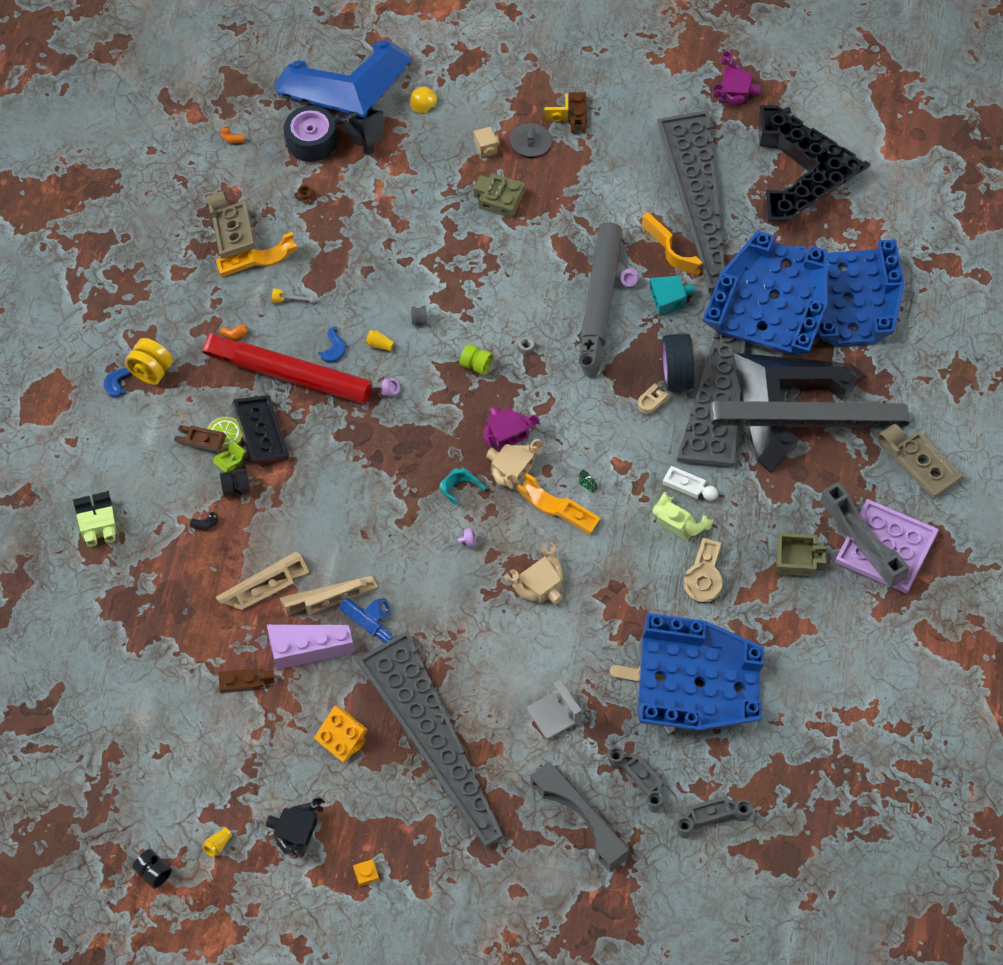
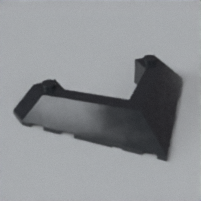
M760 105L759 146L778 147L809 171L784 191L766 190L763 208L764 218L767 221H788L870 167L871 164L856 158V154L845 147L839 146L837 142L818 130L805 126L804 122L794 115L786 114L781 107L777 105Z
M732 353L743 401L782 402L780 389H783V387H794V389L820 387V389H828L842 401L866 376L850 363ZM750 426V435L755 448L756 461L772 473L795 449L799 438L784 426Z

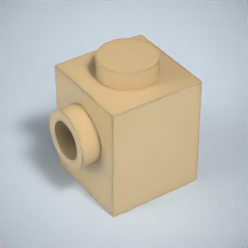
M491 126L474 131V143L481 158L498 153L499 139L497 135L494 136Z

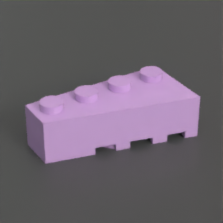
M267 625L276 670L354 653L349 625Z

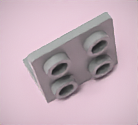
M561 680L553 683V692L527 706L528 713L547 740L581 722L582 710Z

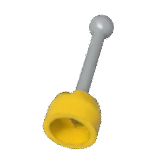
M273 288L272 303H281L285 299L309 301L312 304L316 302L314 296L310 298L285 295L284 291Z

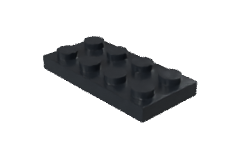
M270 396L233 399L232 405L251 464L288 460L289 453Z

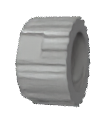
M524 337L518 341L520 354L530 355L533 352L534 341L530 337ZM527 344V345H529L530 347H529V348H525V347H523L522 345Z

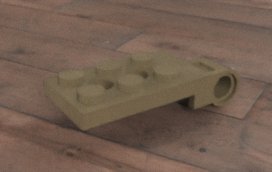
M224 191L206 196L221 259L256 248L246 202L243 201L229 206Z
M893 424L878 434V440L882 447L932 499L963 479V475L919 430L905 439L901 428ZM918 459H926L928 463L921 464L918 462ZM931 472H939L941 476L933 477Z

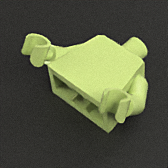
M667 492L662 494L660 500L653 507V514L657 516L656 523L686 541L691 536H695L705 529L710 530L714 521L713 519H707V516L704 515L701 522L696 523L690 513L671 503L674 497L667 496Z

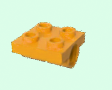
M335 705L314 739L340 761L347 762L350 756L356 753L364 744L365 738L363 736L368 729L339 705Z

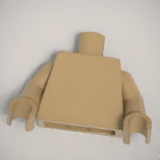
M536 439L529 445L511 446L506 444L500 452L490 448L486 458L492 461V475L496 483L515 490L526 473L533 467V453L539 455L541 453L539 448L544 447L543 443Z
M549 543L551 547L550 552L547 551L545 546L542 547V552L547 554L548 558L544 556L520 575L516 570L512 569L510 573L513 575V578H510L507 574L504 576V579L507 582L513 583V588L521 598L536 601L539 604L550 599L556 605L563 599V596L558 592L561 590L563 574L558 557L554 555L556 547L553 543Z

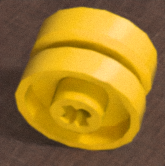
M141 338L134 346V351H131L124 361L125 366L139 380L155 385L160 382L164 372L170 368L173 358L159 343L151 339Z

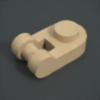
M656 383L653 384L639 397V411L644 414L654 412L661 404L668 401L670 394L666 391L663 392Z

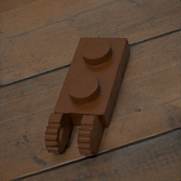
M569 92V124H571V133L576 131L575 124H581L582 133H586V92Z
M179 425L178 431L187 434V437L176 435L174 441L187 446L220 452L227 435L221 431Z

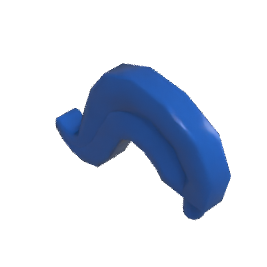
M336 326L330 328L327 333L333 346L325 350L324 353L318 352L321 355V359L326 363H334L345 354L346 346L343 340L335 333L337 331Z
M127 368L115 370L104 379V389L107 395L119 397L121 394L126 393V390H121L118 382L132 374Z

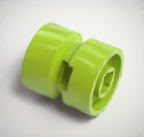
M468 343L461 354L459 364L467 369L473 368L476 373L485 375L491 367L494 354L487 350L480 351L479 347Z

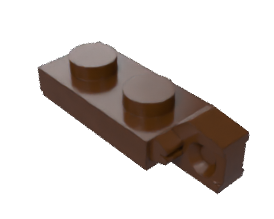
M255 668L219 672L220 693L260 690V687H264V684L275 683L273 670L264 671L263 669Z

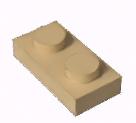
M703 538L694 565L707 563L715 567L722 543Z

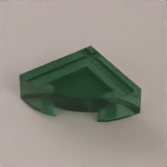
M583 469L579 473V485L595 493L598 490L597 483Z

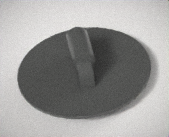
M521 124L514 128L510 134L511 147L523 156H540L551 147L552 138L549 131L538 124Z

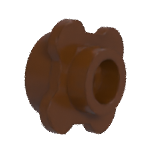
M302 185L294 196L306 204L316 195V192L310 186Z

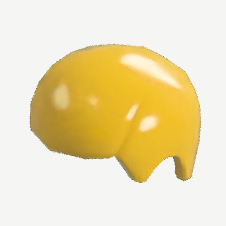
M429 87L415 89L410 97V107L418 113H428L430 108H435L437 102V95Z

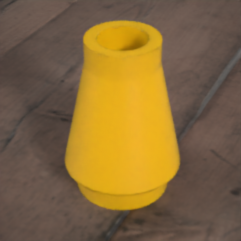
M370 330L365 343L372 348L391 351L394 341L377 330Z
M224 827L221 831L204 840L203 850L210 857L219 856L232 837V833Z

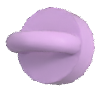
M632 268L625 269L620 276L621 283L626 287H633L639 281L638 272Z
M389 377L383 380L381 389L383 396L391 397L399 393L400 385L397 379Z
M464 529V536L459 537L457 541L459 543L466 542L468 548L475 547L477 542L474 529Z

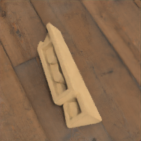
M294 552L216 596V599L219 603L242 610L293 584L292 578L305 575L309 571L302 556L298 552Z
M368 576L280 598V602L287 616L305 609L309 616L342 603L344 598L352 599L376 590L378 586L374 577Z

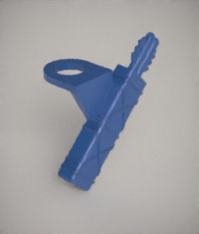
M350 598L343 599L339 606L341 612L350 617L373 636L378 635L379 640L383 641V643L393 639L390 636V631L386 630V628H381L383 624L379 621V619L390 615V605L387 599H376L365 610ZM382 603H384L386 608L385 613L382 610Z

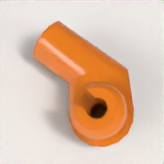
M229 127L221 128V138L230 144L244 143V134L234 135L230 132Z
M243 324L233 329L223 326L220 330V335L232 340H238L246 335L248 327Z

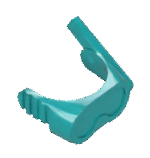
M462 467L461 469H453L442 480L439 490L451 503L456 505L458 501L449 494L455 484L469 481L478 486L482 491H485L487 487L465 467Z

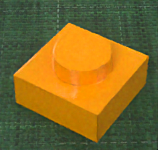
M373 859L353 865L359 887L379 881Z

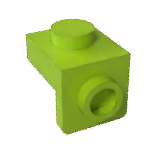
M232 441L227 451L214 456L213 463L224 472L231 471L242 466L246 451Z

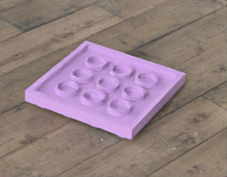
M867 499L860 512V516L874 535L891 550L897 552L909 566L907 579L892 587L908 594L939 529ZM847 536L836 557L835 563L888 585Z

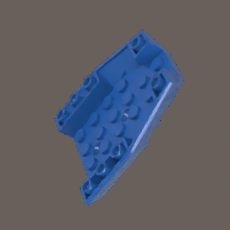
M757 230L721 272L702 321L721 335L788 355L810 352L827 307V250L811 245L808 251L776 243L775 235ZM785 261H788L792 265L788 268H785L781 264ZM771 293H778L780 295L777 299L769 297ZM760 324H765L767 329L760 331L757 327Z
M896 239L879 240L877 249L827 253V307L817 331L821 339L837 348L874 345L894 333L904 289V278ZM795 246V247H793V248H797V249H801V250L806 251V247H805V246ZM843 266L846 267L847 270L841 271L838 269V267ZM849 296L852 300L846 301L843 297ZM854 326L858 330L850 331L848 328Z
M647 613L641 643L637 705L639 722L701 731L761 721L762 701H759L760 671L764 665V647L707 621ZM655 675H663L665 681L656 680ZM701 680L704 682V686L698 687L694 681ZM740 685L743 687L744 692H737L734 686Z

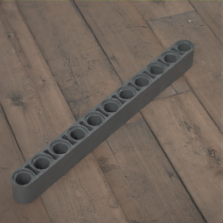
M715 401L709 404L711 424L715 426L888 428L896 424L903 428L910 424L908 407L902 403Z

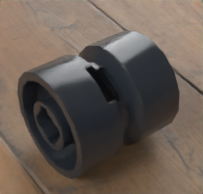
M247 469L236 470L234 474L230 471L220 473L223 497L234 496L236 492L240 495L250 493Z
M148 849L140 854L132 866L133 870L140 877H144V880L153 889L164 884L172 873V868L165 861H160V857L152 849Z

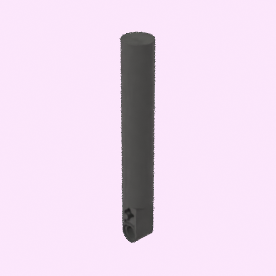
M611 222L602 223L598 227L582 325L579 364L584 375L587 377H593L599 372L602 350L607 335L622 238V228Z

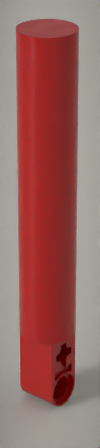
M208 334L201 351L209 357L232 363L234 366L363 405L368 402L372 391L373 383L371 380L213 334Z

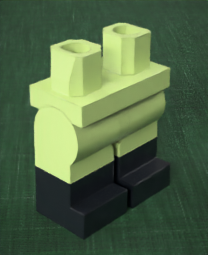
M109 491L92 495L96 515H94L90 496L72 499L83 541L86 542L88 547L96 546L98 544L97 538L104 537L105 542L108 543L115 541L117 528Z

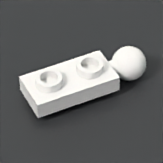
M673 466L669 468L663 479V485L698 499L700 493L708 501H713L718 496V490L714 486L704 487L706 480Z

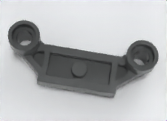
M612 747L608 751V760L611 767L622 768L647 796L646 803L649 811L653 813L658 812L663 805L661 788L664 787V782L639 754L635 756L624 754L622 748Z
M726 795L688 806L686 816L679 818L677 821L678 835L681 838H687L696 827L731 817L738 818L740 821H746L752 813V804L748 800L735 802L728 799Z

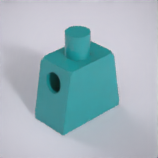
M679 276L650 278L649 290L659 317L684 308L687 296L695 294L694 285H683Z

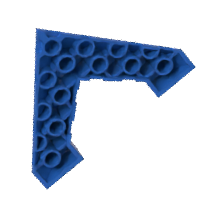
M381 40L372 44L373 55L350 75L310 69L305 61H295L287 65L274 83L278 95L284 96L288 94L291 95L292 99L300 101L307 99L310 100L311 104L337 109L349 114L359 113L360 117L365 118L368 109H372L378 103L379 99L395 83L394 79L400 77L405 71L404 67L412 63V59L408 51L389 40Z

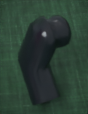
M210 512L204 520L192 518L190 528L200 530L212 528L218 523L217 513Z

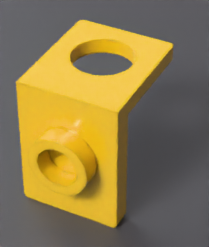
M565 94V107L544 108L545 121H568V94Z

